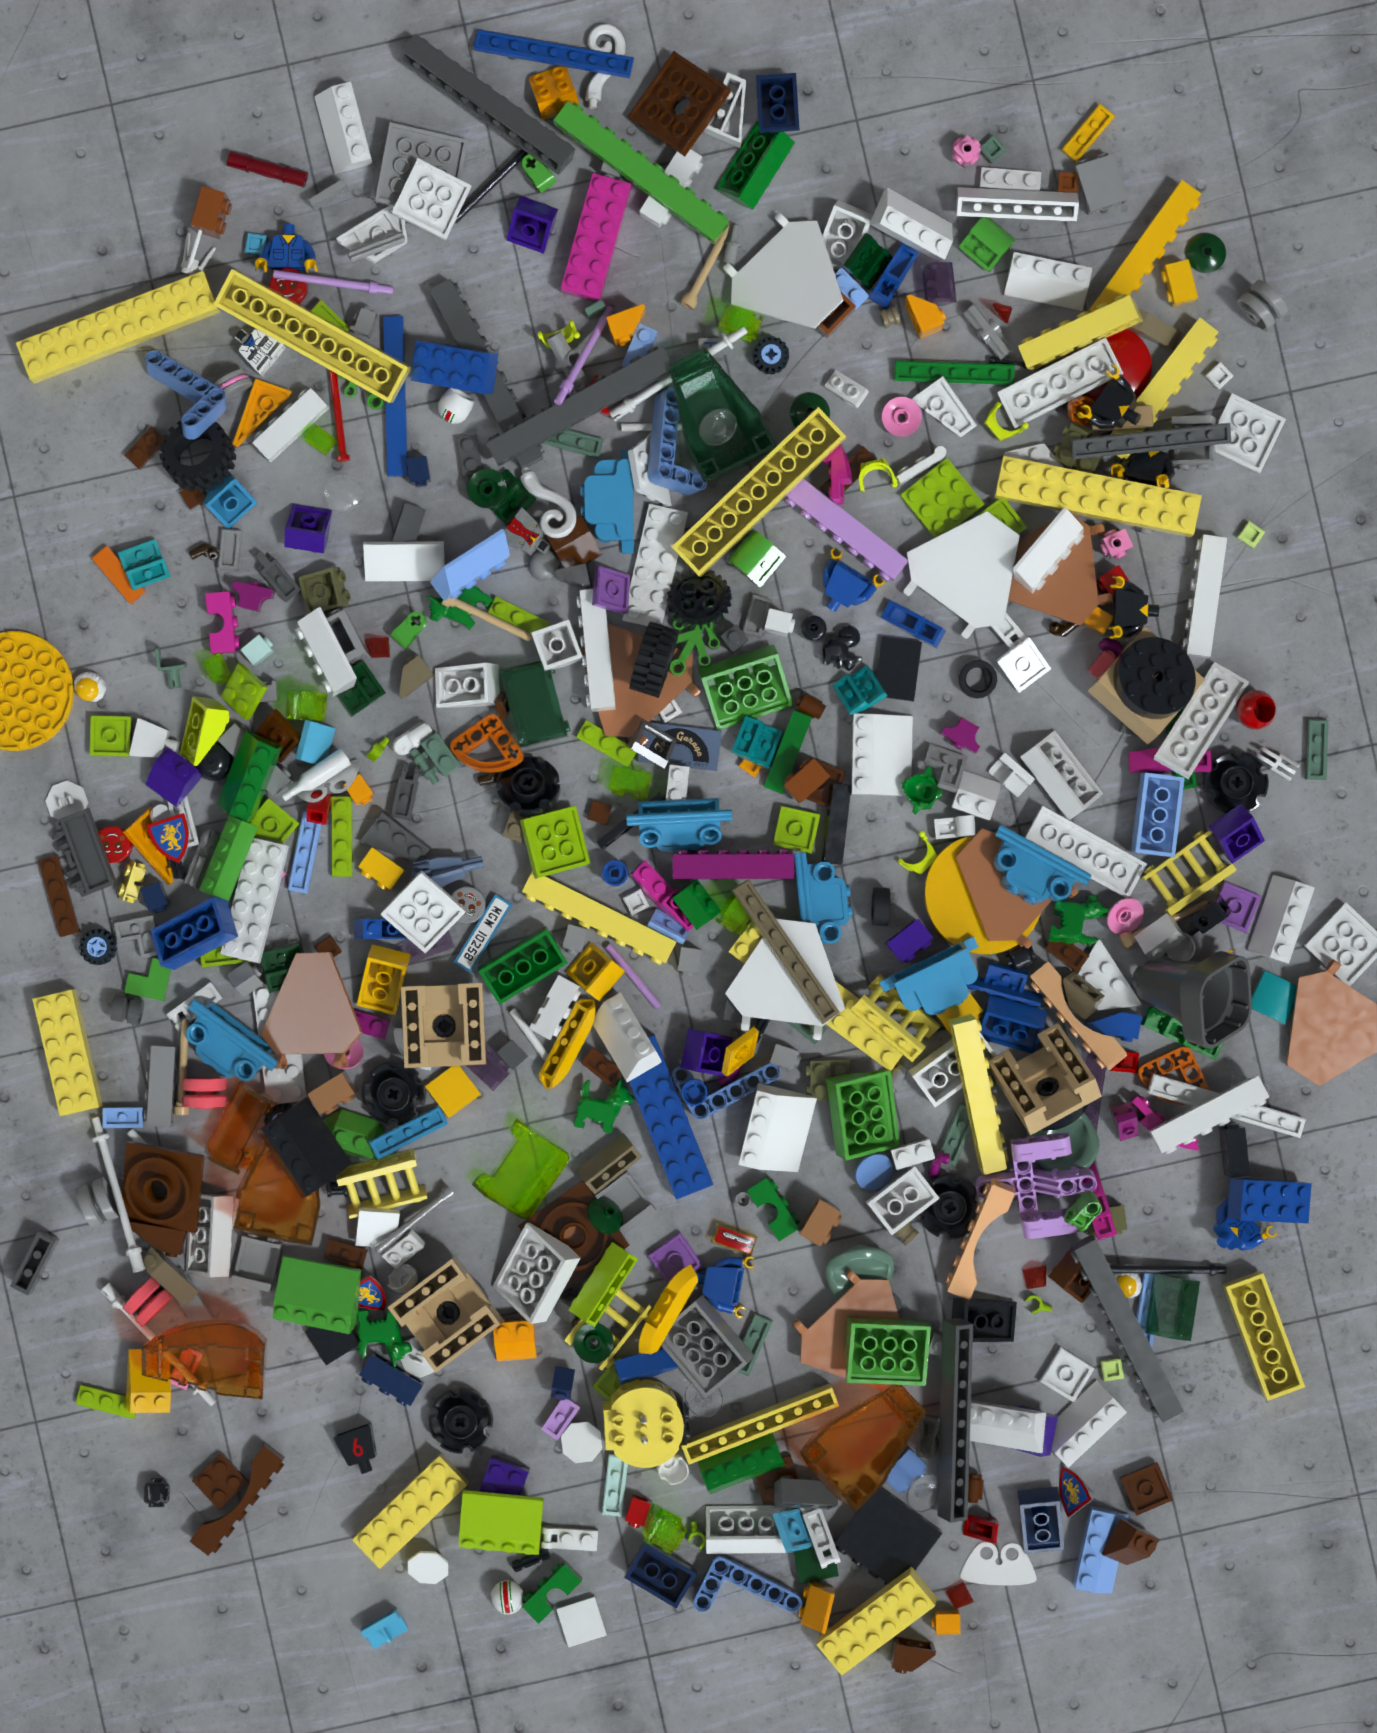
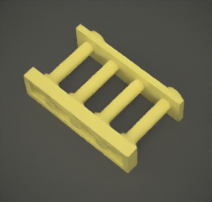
M1199 831L1192 836L1193 841L1175 853V857H1169L1156 867L1151 865L1143 871L1145 874L1141 878L1147 880L1150 877L1167 901L1166 905L1168 907L1164 911L1169 916L1177 913L1237 870L1233 864L1226 865V863H1223L1206 840V837L1211 835L1210 831ZM1198 843L1216 866L1215 870L1217 873L1211 877L1204 872L1189 850ZM1182 854L1200 878L1199 882L1201 884L1195 888L1188 884L1173 862ZM1165 866H1167L1184 891L1182 892L1184 896L1180 899L1172 896L1156 873Z
M879 974L868 986L873 991L870 996L867 997L864 994L851 1008V1011L913 1062L926 1047L921 1043L924 1036L929 1039L941 1025L921 1008L916 1011L907 1010L899 1000L896 988L883 992L879 981L885 978ZM878 997L888 1004L884 1011L875 1004ZM894 1010L903 1017L900 1023H897L890 1017ZM909 1023L919 1030L915 1036L905 1029Z
M414 1149L388 1155L379 1160L373 1159L350 1165L336 1175L338 1186L346 1185L352 1204L348 1205L349 1219L358 1218L359 1207L390 1209L427 1199L426 1185L418 1186L412 1168L417 1166ZM405 1170L410 1189L399 1191L393 1172ZM385 1175L391 1194L379 1197L373 1177ZM366 1180L372 1199L360 1201L354 1182Z
M621 1287L616 1296L640 1315L632 1324L612 1307H607L605 1313L627 1331L620 1340L613 1335L615 1347L610 1356L599 1365L600 1370H603L605 1367L608 1369L615 1361L613 1356L642 1320L646 1321L651 1312L652 1305L650 1303L644 1308L621 1290ZM580 1319L565 1337L564 1341L571 1346L576 1332L588 1323Z

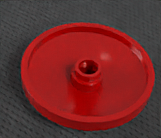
M1125 329L1107 337V341L1124 373L1122 376L1129 382L1135 398H1137L1149 382L1152 360L1144 341L1134 332ZM1108 382L1083 394V396L1090 397L1096 401Z

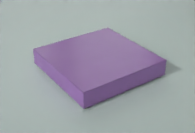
M596 566L594 569L592 605L623 615L627 614L630 575L603 566Z
M1223 881L1217 897L1221 895L1232 912L1220 923L1247 933L1261 896Z
M681 1232L647 1255L667 1284L678 1271L691 1264L694 1271L703 1266Z

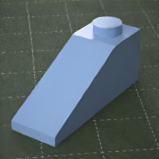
M639 323L623 360V368L629 365V361L637 356L642 358L648 355L647 351L653 348L658 337V331Z

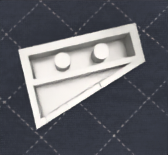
M727 73L723 84L732 91L716 112L704 133L741 148L746 80Z
M558 975L529 1029L549 1040L553 1036L557 1037L562 1029V1026L559 1025L563 1018L567 1019L572 1010L569 1008L572 1000L576 1002L581 994V991L578 990L580 985Z

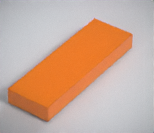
M108 546L92 557L93 561L131 605L146 593L143 587L132 590L120 560Z

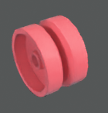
M182 1078V1089L185 1091H195V1094H186L182 1097V1107L195 1109L226 1107L227 1096L224 1094H214V1091L225 1090L227 1088V1078Z
M153 1277L145 1284H142L122 1307L129 1315L134 1314L139 1308L142 1309L135 1318V1321L141 1327H144L173 1297L166 1289H162L155 1295L154 1293L158 1290L160 1284Z

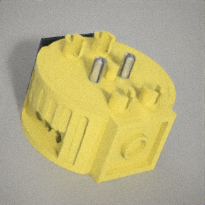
M637 1379L620 1386L611 1395V1401H602L606 1450H614V1454L620 1460L631 1466L650 1468L661 1465L678 1452L682 1437L685 1445H687V1439H690L689 1423L686 1422V1419H689L688 1404L684 1402L683 1396H681L680 1410L674 1392L663 1383L650 1379L642 1381Z

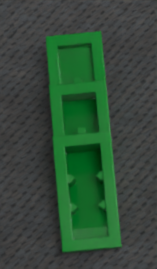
M795 709L793 710L765 782V788L783 794L785 789L783 786L786 784L784 779L792 771L813 716Z
M1148 1007L1141 1022L1142 1026L1215 1061L1224 1044L1223 1042L1217 1047L1210 1049L1186 1041L1183 1036L1182 1023L1152 1007Z

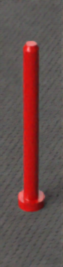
M329 370L339 453L336 456V462L350 461V455L346 453L338 377L335 372Z

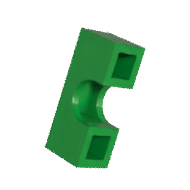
M766 1176L746 1190L757 1208L764 1203H771L776 1206L777 1215L772 1221L768 1222V1225L778 1241H781L799 1229L797 1224L800 1221L794 1212L790 1214L786 1208L789 1204L783 1195L779 1197L776 1190L779 1188L773 1178L769 1180Z
M567 1561L563 1564L560 1562L556 1564L551 1570L553 1573L548 1578L543 1577L537 1584L538 1588L534 1592L530 1590L523 1597L522 1608L538 1624L554 1608V1605L547 1598V1593L551 1589H561L568 1596L582 1582V1577Z

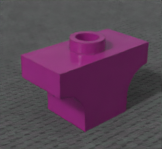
M233 581L232 589L238 592L240 596L238 607L242 609L260 612L262 604L266 600L274 599L275 591L261 587L259 582L249 581V584Z
M960 718L955 727H944L940 733L943 737L951 740V745L959 750L965 748L976 754L980 748L975 740L979 727L964 718Z
M1127 1102L1111 1107V1114L1119 1140L1123 1141L1139 1136L1137 1115L1131 1103Z

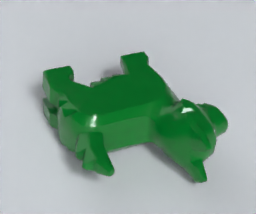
M477 586L469 590L464 588L461 590L462 594L457 598L474 607L477 606V603L483 602L486 608L494 600L488 594L483 593ZM426 596L430 600V620L438 622L444 617L466 626L469 631L474 626L475 622L470 617L472 614L456 606H449L448 608L442 605V598Z
M1094 894L1087 896L1084 903L1056 901L1053 914L1061 917V928L1057 929L1056 926L1052 925L1048 941L1066 944L1079 942L1083 945L1091 946V944L1098 942V940L1082 933L1083 922L1088 919L1105 918L1108 915L1106 912H1109L1110 909L1103 908V904L1098 902L1097 896Z
M620 1078L611 1089L607 1099L591 1097L589 1093L590 1080H587L584 1084H581V1098L577 1105L574 1127L584 1129V1120L589 1117L590 1120L593 1119V1122L598 1121V1123L603 1124V1132L612 1133L613 1124L623 1105H630L634 1100V1096L628 1093V1089L622 1085V1078Z
M359 1310L357 1332L360 1341L357 1345L359 1348L357 1353L361 1354L363 1359H366L368 1343H385L393 1366L396 1367L398 1360L403 1359L405 1354L412 1352L411 1344L402 1340L398 1321L389 1311L387 1312L386 1320L377 1319L371 1322L368 1319L370 1310Z

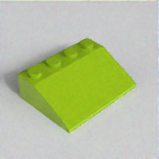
M463 1490L459 1547L539 1555L544 1498Z

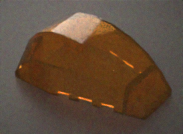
M262 1140L237 1188L233 1208L232 1229L284 1242L312 1246L321 1206L319 1189L308 1197L302 1198Z
M231 1320L189 1322L166 1330L142 1346V1376L166 1382L168 1379L178 1381V1385L186 1386L191 1384L198 1386V1390L206 1391L211 1389L216 1391L215 1394L222 1396L263 1399L268 1340L259 1330L246 1323Z
M891 1385L824 1423L806 1442L800 1453L808 1468L837 1499L857 1512L886 1482L889 1473L896 1465L902 1451L906 1448L907 1442L920 1424L926 1410L902 1385Z

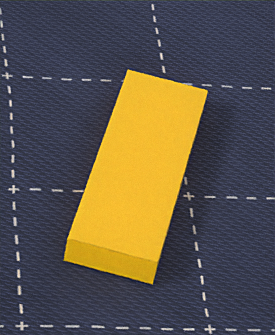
M1099 104L1061 151L1077 163L1115 118V115L1102 104Z

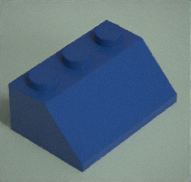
M989 995L980 1022L982 1028L980 1033L988 1042L1034 1053L1040 1041L1037 1034L1043 1032L1045 1028L1047 1010Z

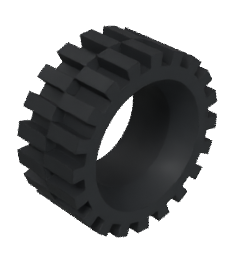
M181 420L178 421V427L174 429L172 426L169 429L171 434L169 436L164 435L163 441L165 444H160L162 453L159 455L167 473L180 488H187L189 492L193 493L195 488L199 493H202L205 487L211 491L214 489L213 485L215 483L219 486L224 482L221 479L223 477L229 478L231 474L228 470H234L235 464L232 460H236L235 447L219 423L215 422L198 438L187 439L183 436ZM201 439L212 441L211 453L203 462L192 466L184 465L180 462L182 452L191 443Z
M649 622L633 668L629 689L659 698L676 648L679 630Z

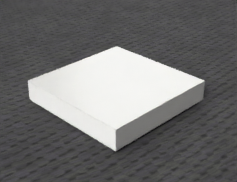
M1028 636L996 660L1019 693L1051 669Z
M359 1207L355 1246L376 1247L398 1229L400 1210Z
M1059 1347L1039 1381L1074 1402L1095 1368L1064 1348Z
M595 1596L556 1608L568 1648L607 1636Z

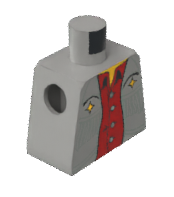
M521 508L505 530L508 546L530 556L536 550L546 554L551 547V544L544 540L546 534L542 531L541 526Z

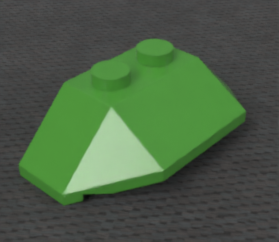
M343 1109L323 1120L345 1154L365 1161L376 1159L368 1142L386 1133L381 1123Z

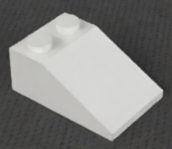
M840 200L834 205L822 236L833 269L839 270L842 267L850 275L843 264L864 234L869 233L873 214Z
M478 663L435 668L436 708L495 705V701L500 693L499 665Z
M914 1166L866 1201V1204L889 1234L893 1235L936 1202L939 1197Z

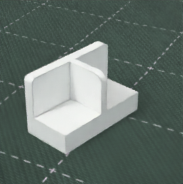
M1003 753L988 771L1016 797H1019L1035 780L1033 776L1006 753Z

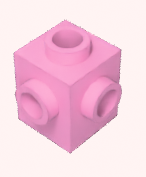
M967 135L964 139L960 137L953 143L954 148L951 154L958 165L966 168L969 164L973 165L979 160L981 145L974 137L970 138ZM965 146L970 150L969 152L964 151Z
M1114 529L1105 533V538L1101 540L1102 544L1100 545L1105 556L1108 555L1109 559L1115 557L1116 560L1127 555L1125 551L1134 547L1126 529L1118 532ZM1113 542L1117 543L1118 547H1115Z

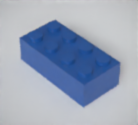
M418 340L415 342L411 381L480 394H491L494 391L499 353L428 340Z
M212 897L150 930L160 966L173 970L238 937L228 901L217 897Z
M1230 1178L1227 1218L1240 1221L1309 1224L1312 1183L1292 1180Z

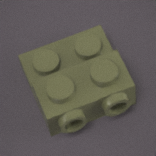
M1076 421L1071 423V425L1067 424L1062 433L1065 436L1062 443L1058 442L1054 448L1053 453L1056 454L1054 459L1070 468L1074 467L1080 471L1094 474L1102 457L1072 460L1070 439L1102 435Z
M331 567L298 577L307 615L321 607L323 612L349 606L348 601L351 600L349 591L345 590L344 582L346 581V575L340 567Z
M810 1060V1064L806 1065V1077H810V1085H806V1095L817 1097L816 1101H829L826 1079L850 1074V1060Z

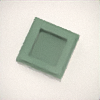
M992 135L980 146L981 153L990 164L1007 150L995 135Z
M599 300L585 308L588 319L606 309L603 300Z

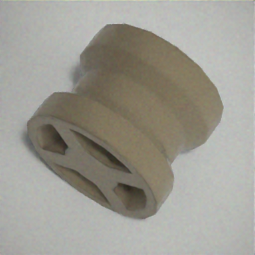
M895 305L890 306L886 310H879L885 329L889 328L892 324H901Z
M909 1222L894 1233V1235L900 1237L905 1246L919 1232L917 1229H913Z

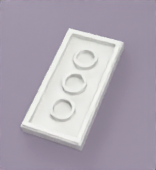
M444 541L363 543L365 581H431L441 568L445 566Z

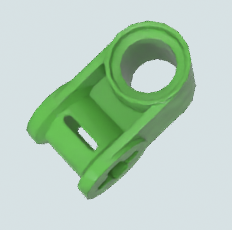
M528 154L523 158V171L541 194L557 182L549 169L533 156ZM528 161H530L531 163L535 162V163H534V164H535V168H532V167L527 168V167H528L527 162H528Z
M412 612L394 629L390 636L404 649H407L426 627L427 619L420 612ZM414 617H416V618L421 617L420 620H419V621L421 622L420 625H417V624L413 625V624H414V620H413Z
M1091 1191L1081 1194L1078 1200L1065 1212L1064 1221L1067 1224H1073L1081 1232L1085 1231L1102 1211L1096 1194Z

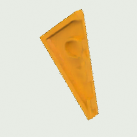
M255 379L233 445L239 447L293 392Z
M150 807L126 828L123 833L162 879L170 885L174 882L171 867H168L166 857L153 845L146 825L153 823L150 818V811L153 807Z

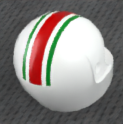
M449 388L438 403L439 414L448 423H461L472 410L475 400L459 389Z
M500 1581L490 1593L494 1608L502 1614H513L522 1607L523 1590L514 1581Z

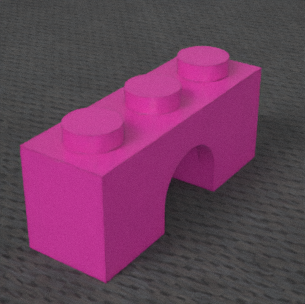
M230 591L206 593L207 614L221 615L224 619V627L221 631L209 633L211 654L238 653L237 648H240V637L236 636L235 629L238 628V617L234 616L233 609L237 606L236 597L232 596Z

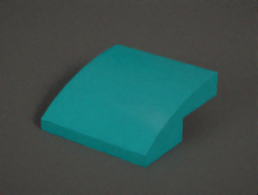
M156 539L117 552L132 590L171 577Z
M868 665L852 676L847 673L832 685L850 715L863 711L888 696Z
M745 716L731 753L756 765L770 769L782 739L783 731L764 725L763 721Z
M1263 970L1251 995L1252 1009L1285 1025L1294 1007L1297 986Z

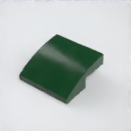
M865 233L843 266L857 281L870 290L893 257L871 235Z
M506 469L502 473L507 483L506 496L499 505L490 509L506 526H509L521 508L526 511L537 499ZM490 487L485 489V493H490L492 491V488Z
M364 660L352 667L357 677L354 687L336 695L351 717L386 694Z
M299 942L263 950L261 961L269 993L280 991L296 953H301Z
M814 1546L793 1552L800 1584L839 1576L837 1564L835 1563L828 1564L826 1568H821ZM830 1549L823 1551L824 1557L831 1555Z

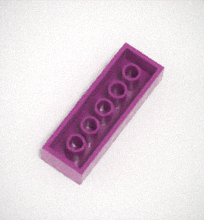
M718 850L717 854H709V851H697V855H689V851H677V855H673V879H794V854H790V850H777V854H769V850H757V854H749V850H737V854H729V850Z

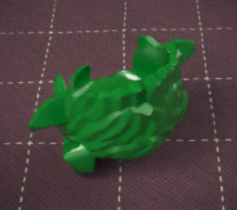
M930 766L926 768L924 774H915L908 779H904V782H902V789H904L908 801L913 804L912 812L914 815L919 810L931 809L935 801L942 796V790L937 787L939 781L932 776V767Z

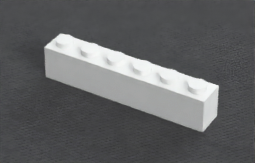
M957 187V216L1077 221L1079 207L1077 193Z
M1203 534L1196 542L1195 550L1198 551V558L1194 559L1193 571H1196L1195 579H1191L1190 590L1193 591L1192 599L1189 598L1187 610H1190L1189 618H1186L1184 630H1187V636L1182 641V649L1185 650L1188 656L1211 657L1227 544L1226 537Z
M593 589L580 590V596H576L577 607L582 610V616H578L579 628H583L584 635L580 636L581 648L585 647L586 655H582L583 667H587L588 675H584L585 687H589L590 694L586 695L587 707H591L592 712L615 710L607 611L592 605Z
M1254 1075L1148 1131L1159 1152L1169 1154L1177 1149V1145L1181 1143L1186 1145L1194 1141V1136L1200 1133L1202 1136L1213 1131L1212 1127L1217 1124L1223 1126L1230 1122L1229 1118L1235 1115L1240 1117L1248 1113V1108L1262 1106L1266 1103L1265 1099L1269 1098V1095L1259 1076Z

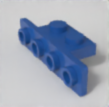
M989 962L985 978L977 977L974 983L966 985L970 990L984 991L992 996L999 995L1010 1001L1025 1002L1029 1006H1041L1042 994L1024 989L1028 978L1027 971H1017L1012 967L994 962Z

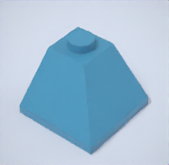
M232 474L228 479L223 477L221 480L224 483L220 486L215 483L213 485L214 489L208 490L204 505L227 529L231 528L258 503Z

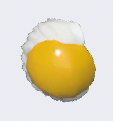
M84 672L75 678L74 687L77 695L82 700L97 702L103 698L106 692V682L103 680V677L95 672Z
M1113 1273L1126 1298H1134L1140 1294L1142 1283L1138 1273Z

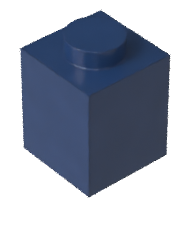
M427 456L406 459L411 485H415L417 488L427 486V483L431 482Z
M157 882L140 889L148 911H154L156 914L167 910L166 906L170 905L162 882Z
M555 1366L551 1397L557 1400L571 1399L575 1369Z

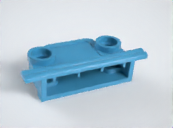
M621 450V460L599 461L594 468V475L588 476L585 479L584 485H581V497H585V505H581V517H585L589 525L596 526L595 536L598 541L602 543L622 541V554H634L633 478L628 450Z
M719 798L638 802L639 814H626L627 826L639 825V841L641 845L647 848L657 846L659 850L669 852L679 850L693 851L703 848L705 844H716L722 837L720 821H732V809L719 810Z
M1003 825L999 826L995 836L1002 839L1001 846L993 861L994 867L999 872H1004L1001 878L1002 885L1007 888V892L1024 897V901L1031 905L1040 904L1048 898L1052 901L1063 900L1071 894L1075 880L1086 886L1092 876Z
M806 852L795 853L794 867L800 922L816 924L822 944L836 943L842 935L840 926L845 925L849 917L853 916L852 905L847 903V897L850 896L849 884L846 885L842 878H834L835 868L829 862L807 864Z
M974 936L879 981L883 992L896 988L899 1000L907 1010L916 1011L922 1006L929 1015H938L950 1006L960 1005L969 995L966 985L974 983L978 977L977 969L969 951L978 948Z
M194 999L188 1007L198 1017L187 1028L186 1037L190 1043L197 1045L196 1054L203 1063L211 1065L223 1077L232 1078L236 1075L241 1081L252 1080L263 1066L273 1071L279 1061L271 1056L274 1051L264 1039L213 1001L203 1005L197 999Z

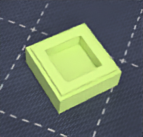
M1248 521L1237 538L1254 549L1265 531Z
M1121 1358L1100 1361L1103 1381L1124 1378Z

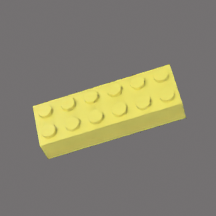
M1126 294L1120 295L1111 304L1106 302L1095 307L1096 311L1091 313L1085 311L1077 315L1078 319L1074 321L1065 320L1059 323V327L1054 330L1048 328L1040 332L1041 336L1036 338L1031 336L1022 340V344L1018 348L1026 367L1032 371L1037 370L1105 337H1110L1143 322L1134 298L1130 295L1126 296Z
M76 989L32 999L59 1115L64 1116L103 1106Z
M1257 1271L1222 1284L1263 1398L1269 1401L1304 1388L1302 1376L1264 1273Z
M440 1453L353 1537L352 1541L381 1569L459 1494L469 1481Z
M910 1567L827 1629L826 1634L822 1633L819 1635L816 1645L842 1676L935 1607L937 1597L913 1567Z

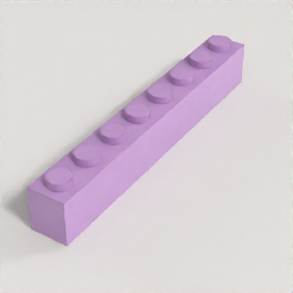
M805 479L785 496L784 501L789 506L798 507L801 510L799 513L808 520L812 518L817 522L815 525L823 532L827 530L832 534L831 538L838 544L843 542L848 546L847 550L855 557L857 555L861 556L864 559L863 563L870 569L875 567L880 571L879 576L884 580L888 581L890 579L894 581L908 563L905 557Z

